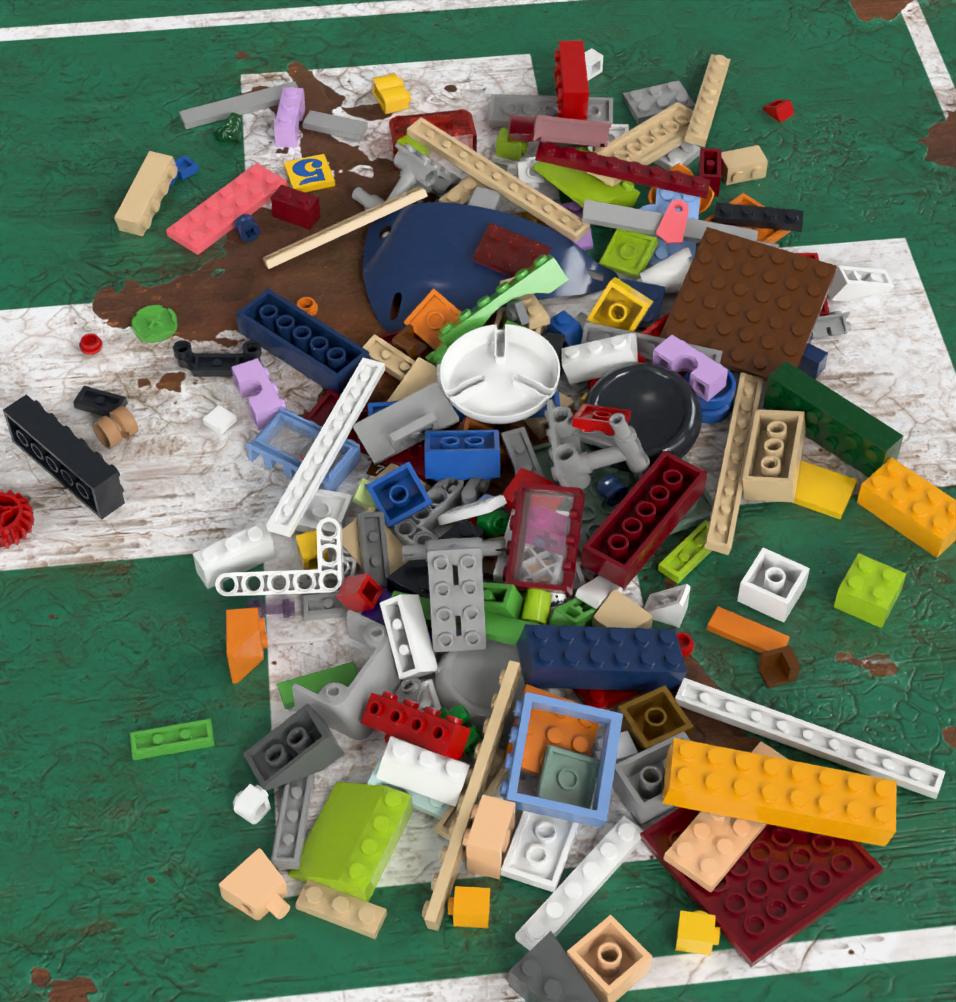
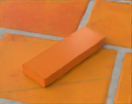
M719 606L707 625V631L759 653L787 646L790 639L785 634Z

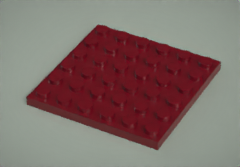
M679 807L640 833L641 841L696 905L709 915L716 916L715 927H720L722 935L751 968L880 876L884 869L858 841L766 824L765 828L740 856L714 890L709 892L664 860V855L701 811Z

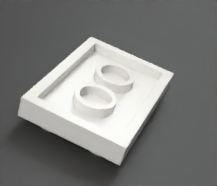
M524 811L502 865L501 876L554 892L557 889L580 823Z

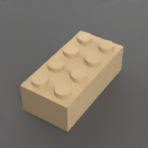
M755 411L742 478L744 500L794 503L806 433L804 412Z

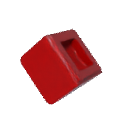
M777 99L763 108L764 112L778 122H782L794 115L791 100Z

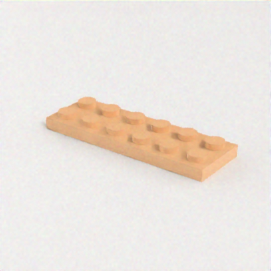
M760 742L751 752L789 760L763 742ZM701 811L664 855V860L703 888L712 892L765 828L766 824Z

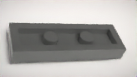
M384 511L360 512L357 514L362 572L363 574L368 573L382 588H387V577L390 575Z

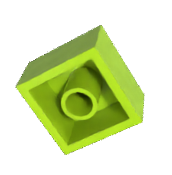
M858 553L838 589L834 608L882 628L902 591L906 573Z

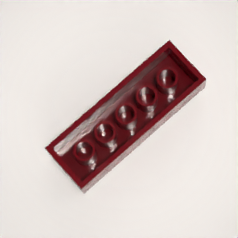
M664 450L582 547L581 566L625 589L704 493L707 472Z

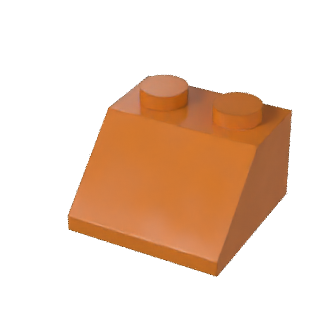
M258 608L226 610L227 658L232 684L239 683L264 659V649L268 648L265 618H260Z

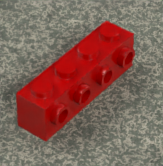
M383 691L382 695L371 692L361 724L439 755L461 760L471 731L470 728L461 725L462 719L451 715H446L445 719L439 717L440 711L426 706L424 711L418 709L419 703L405 698L403 703L397 701L398 695Z

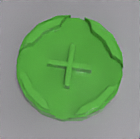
M151 305L142 308L137 312V316L132 319L133 333L144 342L155 343L169 339L178 328L176 314L172 309L163 308L162 305Z

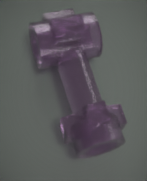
M252 598L246 605V608H258L260 618H264V615L283 614V618L295 616L294 600L283 599L282 604L263 605L261 599Z

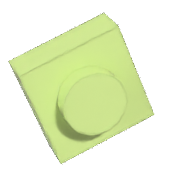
M362 478L358 483L352 502L366 509L371 507L375 510L377 506L365 486L371 483V481Z

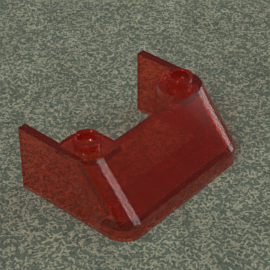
M465 109L404 116L398 115L389 121L387 133L394 170H398V167L394 165V158L398 152L397 147H395L397 140L407 135V128L421 117L452 137L467 135L469 148L477 152V134L473 117Z

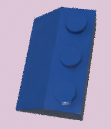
M498 430L425 431V479L441 481L445 478H456L457 480L481 478L483 480H491L500 477Z

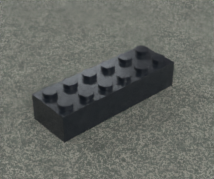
M25 395L3 409L12 442L101 520L125 504L123 497L124 489L120 484L118 469L114 465L106 463L99 452H93L85 440L82 438L78 439L67 425L63 426L59 423L53 413L46 412L39 401H34L28 395Z

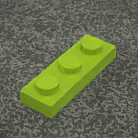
M707 520L703 521L659 564L658 571L679 584L712 551L704 548L709 522Z

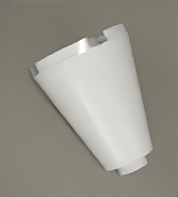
M688 247L683 248L639 274L640 278L636 279V281L665 286V294L679 293L692 263V260H690L692 256Z

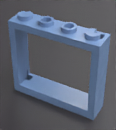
M525 692L522 699L517 700L514 710V716L518 718L516 726H512L509 742L513 743L512 752L506 755L504 769L508 770L507 780H502L500 796L503 797V800L515 802V809L601 828L607 822L623 714ZM531 708L605 725L592 809L517 793Z

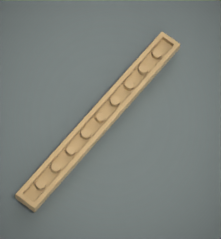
M422 117L407 128L408 136L486 186L498 191L500 195L575 243L589 231L590 224L581 222L582 219Z
M743 372L740 373L704 545L706 549L729 555L732 547L743 489L742 478L755 411L758 410L763 384L762 378Z
M509 660L507 669H502L500 673L499 685L501 687L499 693H494L491 701V709L493 711L491 717L486 718L483 725L482 733L485 736L483 742L478 743L476 746L474 759L477 760L474 769L470 768L467 773L466 794L460 795L457 810L460 812L457 820H452L449 845L448 847L444 846L441 852L440 863L443 864L440 873L434 874L431 883V890H434L431 900H426L423 907L422 917H424L428 929L439 931L465 849L463 845L464 834L467 828H472L474 822L471 821L473 806L480 803L522 675L519 662Z

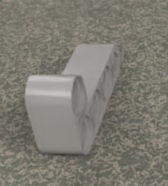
M445 478L438 481L427 492L433 504L394 526V535L403 545L425 544V541L436 540L432 531L439 525L437 517L457 507L462 502L461 492L464 488V480Z

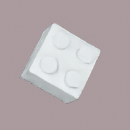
M762 548L740 583L737 601L784 623L806 587L810 568L766 548Z

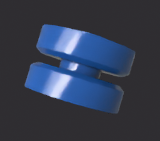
M729 370L727 372L726 386L708 402L697 395L702 411V423L712 424L721 422L731 413L736 380ZM687 372L684 378L690 383L691 373Z

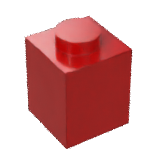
M368 573L346 577L336 597L348 610L362 612L374 609L384 589Z

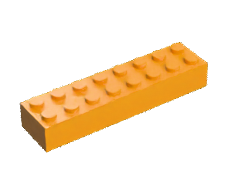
M674 738L667 752L662 804L885 847L896 833L897 781Z

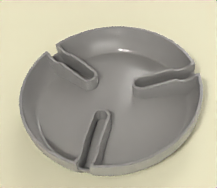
M486 639V649L449 651L442 654L437 664V671L435 672V689L442 707L448 710L459 704L466 707L471 715V719L462 724V726L469 727L473 724L483 734L485 719L490 718L493 711L491 709L494 693L498 694L501 687L499 685V677L502 669H507L509 660L520 663L517 646ZM523 673L502 736L510 735L515 718L514 710L517 700H520L523 687L525 686ZM538 688L563 698L566 695V689Z

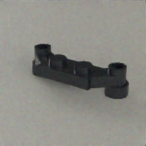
M185 340L178 341L173 345V353L178 361V365L193 372L194 377H233L231 367L257 358L261 363V344L255 340H250L243 344V353H193L191 344Z

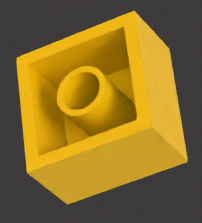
M614 277L605 288L587 320L591 323L635 332L654 301Z

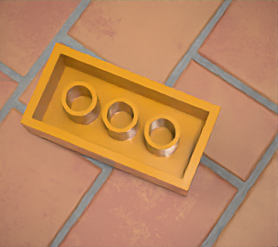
M891 457L861 484L857 499L859 505L936 558L956 541V500Z

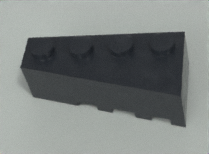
M463 519L438 539L479 537L484 541L485 529ZM409 560L387 577V590L392 593L398 591L430 599L428 562L426 560Z

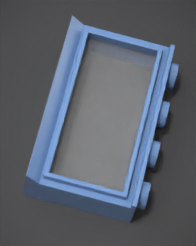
M280 407L279 412L252 442H246L249 460L253 462L261 454L267 468L271 469L278 462L283 465L285 476L292 478L302 464L322 427L313 421H308L296 413ZM346 438L321 483L324 486V490L335 492L361 461L360 445L354 440Z

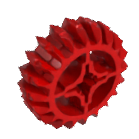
M2 489L0 490V548L6 547L8 550L11 544L18 546L20 539L26 540L27 533H32V526L34 525V512L32 507H30L29 501L23 498L20 493L14 494L12 490H9L7 493Z

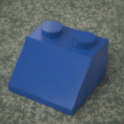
M410 462L365 485L379 511H384V519L389 528L433 504Z

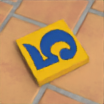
M324 154L284 162V169L293 189L309 192L335 186L334 177Z

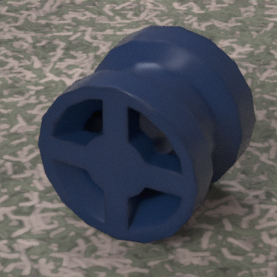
M240 215L234 221V229L239 233L243 241L250 242L259 236L260 227L255 223L251 215Z
M613 474L604 477L596 487V491L600 496L605 497V501L609 506L619 504L628 494L627 488L619 484V479Z

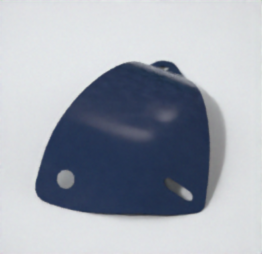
M428 202L413 204L375 220L369 227L363 252V277L367 295L375 316L382 328L387 332L404 329L406 326L403 322L433 288L459 311L462 312L468 308L471 310L478 305L477 301L485 295L491 296L495 293L500 281L515 277L514 275L523 268H530L534 265V260L543 254L553 256L569 280L551 293H534L538 300L596 292L605 289L614 277L619 279L613 270L595 262L573 241L545 226L497 210L457 203ZM390 225L392 227L390 233L384 238H379L380 231ZM593 270L603 274V281L590 277L588 271ZM400 292L402 300L399 314L396 319L391 320L390 311L393 297L396 293Z

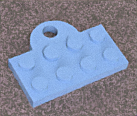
M657 188L656 204H649L640 209L665 214L669 204L673 200L678 199L686 202L689 207L687 218L698 220L700 197ZM675 208L676 211L681 212V209ZM645 234L655 237L659 241L650 259L649 268L686 247L690 249L692 254L690 260H693L695 256V242L682 241L681 244H666L659 236Z

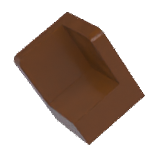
M408 324L392 338V346L415 361L427 351V345L414 338V328L411 324Z
M788 645L760 653L757 668L766 687L772 688L797 681L800 664L791 646Z

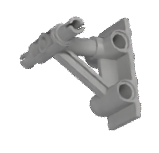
M399 143L395 144L399 151L394 158V165L401 169L402 172L399 175L401 178L387 200L417 186L424 188L427 194L434 190L443 196L459 184L461 178L407 143L404 146ZM361 187L356 188L352 193V198L362 204L365 210L385 202L377 195H370Z
M552 399L547 400L548 410H545L544 413L546 421L550 426L547 429V436L550 443H552V447L549 448L551 460L554 462L551 472L553 479L559 481V486L584 489L591 482L590 473H593V470L626 461L630 471L636 473L639 480L647 472L650 460L645 454L639 438H637L635 429L628 426L622 413L613 414L609 419L610 425L615 432L614 436L605 435L603 432L596 430L593 432H582L579 428L572 427L574 416L567 406L555 407ZM586 443L603 448L591 453L587 451L582 452Z
M479 537L428 540L425 541V544L402 545L403 561L426 560L428 562L433 651L449 652L486 649L482 559L483 556H506V539L482 541V538ZM456 622H461V629L456 628Z

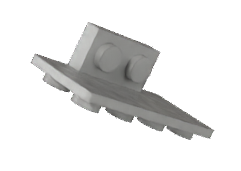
M435 382L355 423L353 429L372 462L376 465L425 440V431H442L459 422V417L439 384Z

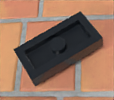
M83 386L73 404L76 409L110 417L111 411L120 406L126 407L128 402L124 396Z

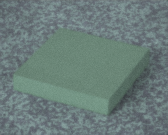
M547 745L534 797L590 809L600 760Z

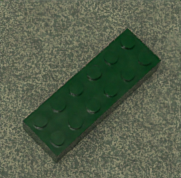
M787 361L768 376L763 408L765 410L804 412L805 437L822 446L826 451L831 452L846 464L851 465L869 478L891 457L895 460L898 459L904 435Z

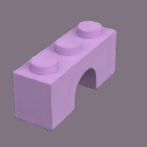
M283 87L274 124L276 147H297L299 121H303L305 112L304 88Z
M674 335L669 336L653 350L652 363L665 366L675 372H690V385L696 394L707 402L726 386L728 369Z
M258 358L231 367L234 384L241 398L254 395V397L248 398L250 415L258 430L264 429L279 412L280 407L287 410L284 399L278 397V389L275 382H270L269 380L270 375L267 367H262Z

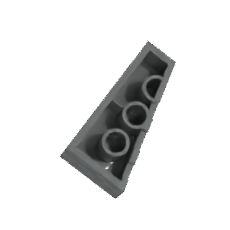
M551 931L509 971V986L526 1002H599Z

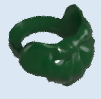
M232 112L222 127H219L217 131H212L215 138L224 143H239L242 135L241 116Z

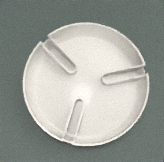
M497 324L480 327L464 334L448 348L440 366L442 388L450 403L469 418L491 424L513 423L534 415L554 395L560 378V362L552 345L538 333L525 327L505 324V330H497Z

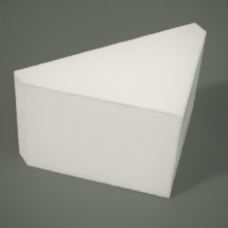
M684 584L650 594L644 610L653 616V620L680 628L688 608L690 586Z

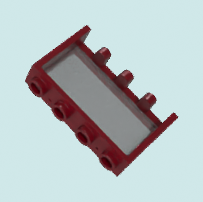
M519 482L518 490H515L513 495V504L516 505L515 515H511L509 525L512 537L511 541L508 540L506 545V555L509 556L508 566H504L502 575L505 584H513L519 590L538 589L549 593L572 596L585 493L581 488Z

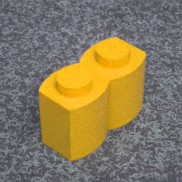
M396 73L372 78V91L385 114L409 109L411 95L409 90H405L401 77L399 78Z

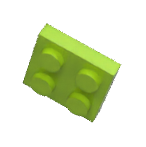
M616 229L599 264L614 272L639 279V274L645 271L659 241L655 237L639 232Z

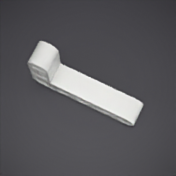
M328 517L323 518L317 525L318 570L224 573L218 576L216 580V590L223 596L328 593L340 590L344 583L343 535L340 522ZM328 522H332L336 526L335 534L327 537L323 532V527ZM328 548H334L337 552V558L333 562H327L324 558V552ZM330 573L335 574L338 578V584L334 588H329L325 584V577ZM304 574L312 578V585L308 589L302 588L299 583L301 576ZM279 575L286 579V586L282 590H278L274 586V579ZM253 576L258 577L261 583L256 591L251 590L248 585L249 579ZM227 577L232 578L235 582V587L230 592L223 588V581Z

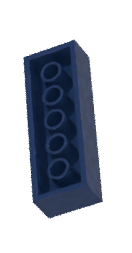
M269 288L236 313L240 334L250 340L258 341L262 348L327 390L331 389L342 394L362 358L370 359L369 351Z
M525 624L516 643L525 685L536 688L653 691L666 686L669 691H677L687 674L676 631L670 629Z

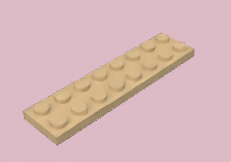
M677 102L608 143L607 147H601L594 152L602 156L617 157L620 160L635 161L643 165H649L685 143L684 140L693 110ZM587 172L612 187L623 181Z

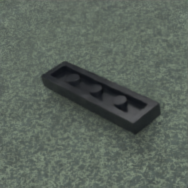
M716 202L714 223L802 232L803 211Z

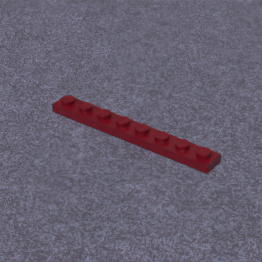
M539 142L535 160L705 199L709 191L710 180L702 176L683 174L680 171L665 170L658 166L651 167L635 161L629 162L620 160L617 157L602 156L595 152L576 150L573 147H562L551 142Z

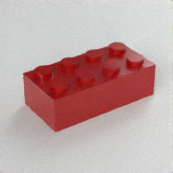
M559 41L558 49L554 51L556 66H554L555 91H558L556 92V104H560L557 106V116L587 121L589 87L583 41Z

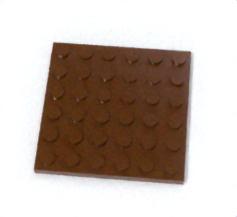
M707 227L660 338L667 339L669 336L674 335L688 344L721 350L723 353L720 364L723 367L768 381V376L786 361L797 368L799 367L837 272V266Z

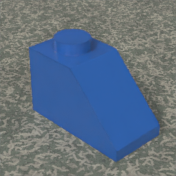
M565 310L550 318V324L546 328V333L565 334V348L581 344L583 329L580 323Z

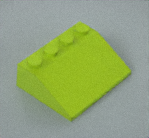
M584 147L575 148L576 150L591 152ZM538 162L533 166L534 170L581 207H583L585 200L633 208L640 195V192L634 188L635 185L629 181L623 180L612 187L585 171L545 162Z
M336 782L303 845L300 869H291L288 876L304 883L307 880H311L369 902L413 813L412 795L388 786Z

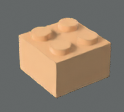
M482 794L479 805L474 804L471 813V821L474 822L471 829H466L463 838V845L465 846L463 859L467 860L468 872L500 880L501 868L515 832V802Z
M612 915L608 916L567 951V955L600 1002H616L650 972L652 955Z

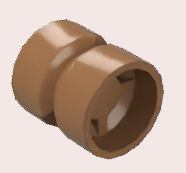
M124 406L111 411L110 417L103 416L92 424L96 436L107 449H111L121 443L122 437L127 439L139 430L133 415Z

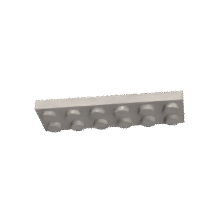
M491 94L489 127H509V115L558 117L557 106L560 104H556V96ZM589 97L587 121L613 124V98Z

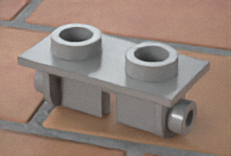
M834 311L827 316L820 317L819 315L811 334L812 340L827 337L826 329L828 328L831 336L847 334L848 331H851L850 322H846L850 312Z

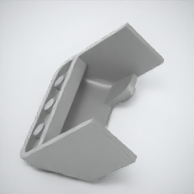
M349 610L347 612L349 638L375 651L349 687L333 682L325 685L319 694H316L295 683L292 686L296 711L308 703L322 717L328 727L352 739L363 740L368 738L374 731L373 728L361 724L371 692L382 695L383 691L395 694L405 679H399L386 627Z

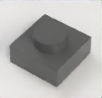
M512 299L505 303L507 307L506 315L509 321L521 326L530 322L523 300Z

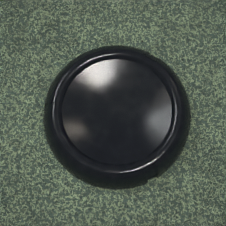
M632 363L611 370L592 386L583 403L631 410L628 426L635 429L637 438H639L641 446L650 460L649 468L664 450L679 458L684 457L695 444L701 430L702 411L695 390L683 376L659 364ZM587 444L592 452L603 449ZM626 461L609 465L622 471L632 472Z

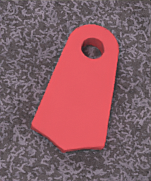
M678 199L673 200L669 204L655 235L662 238L666 244H681L683 241L689 211L686 202ZM675 208L681 209V212L676 211Z

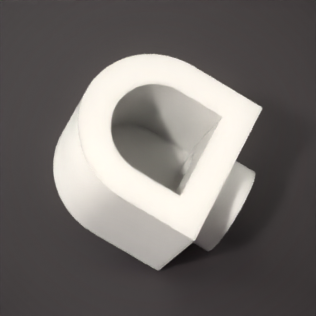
M249 784L244 791H240L235 796L233 801L234 812L251 824L258 823L271 809L268 793L259 785L254 787Z

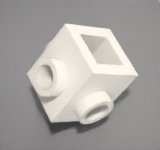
M535 157L525 158L526 162H517L518 179L532 188H539V184L544 183L546 178L533 169L534 164L540 162L536 161ZM529 170H534L535 176H531Z

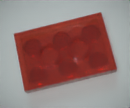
M489 223L473 255L472 261L508 276L515 277L514 275L521 269H528L534 265V260L539 256L550 254L552 247Z

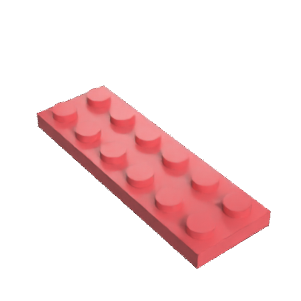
M256 163L166 229L167 236L199 255L234 228V221L240 215H252L271 200L270 197L281 184L288 186L287 180Z

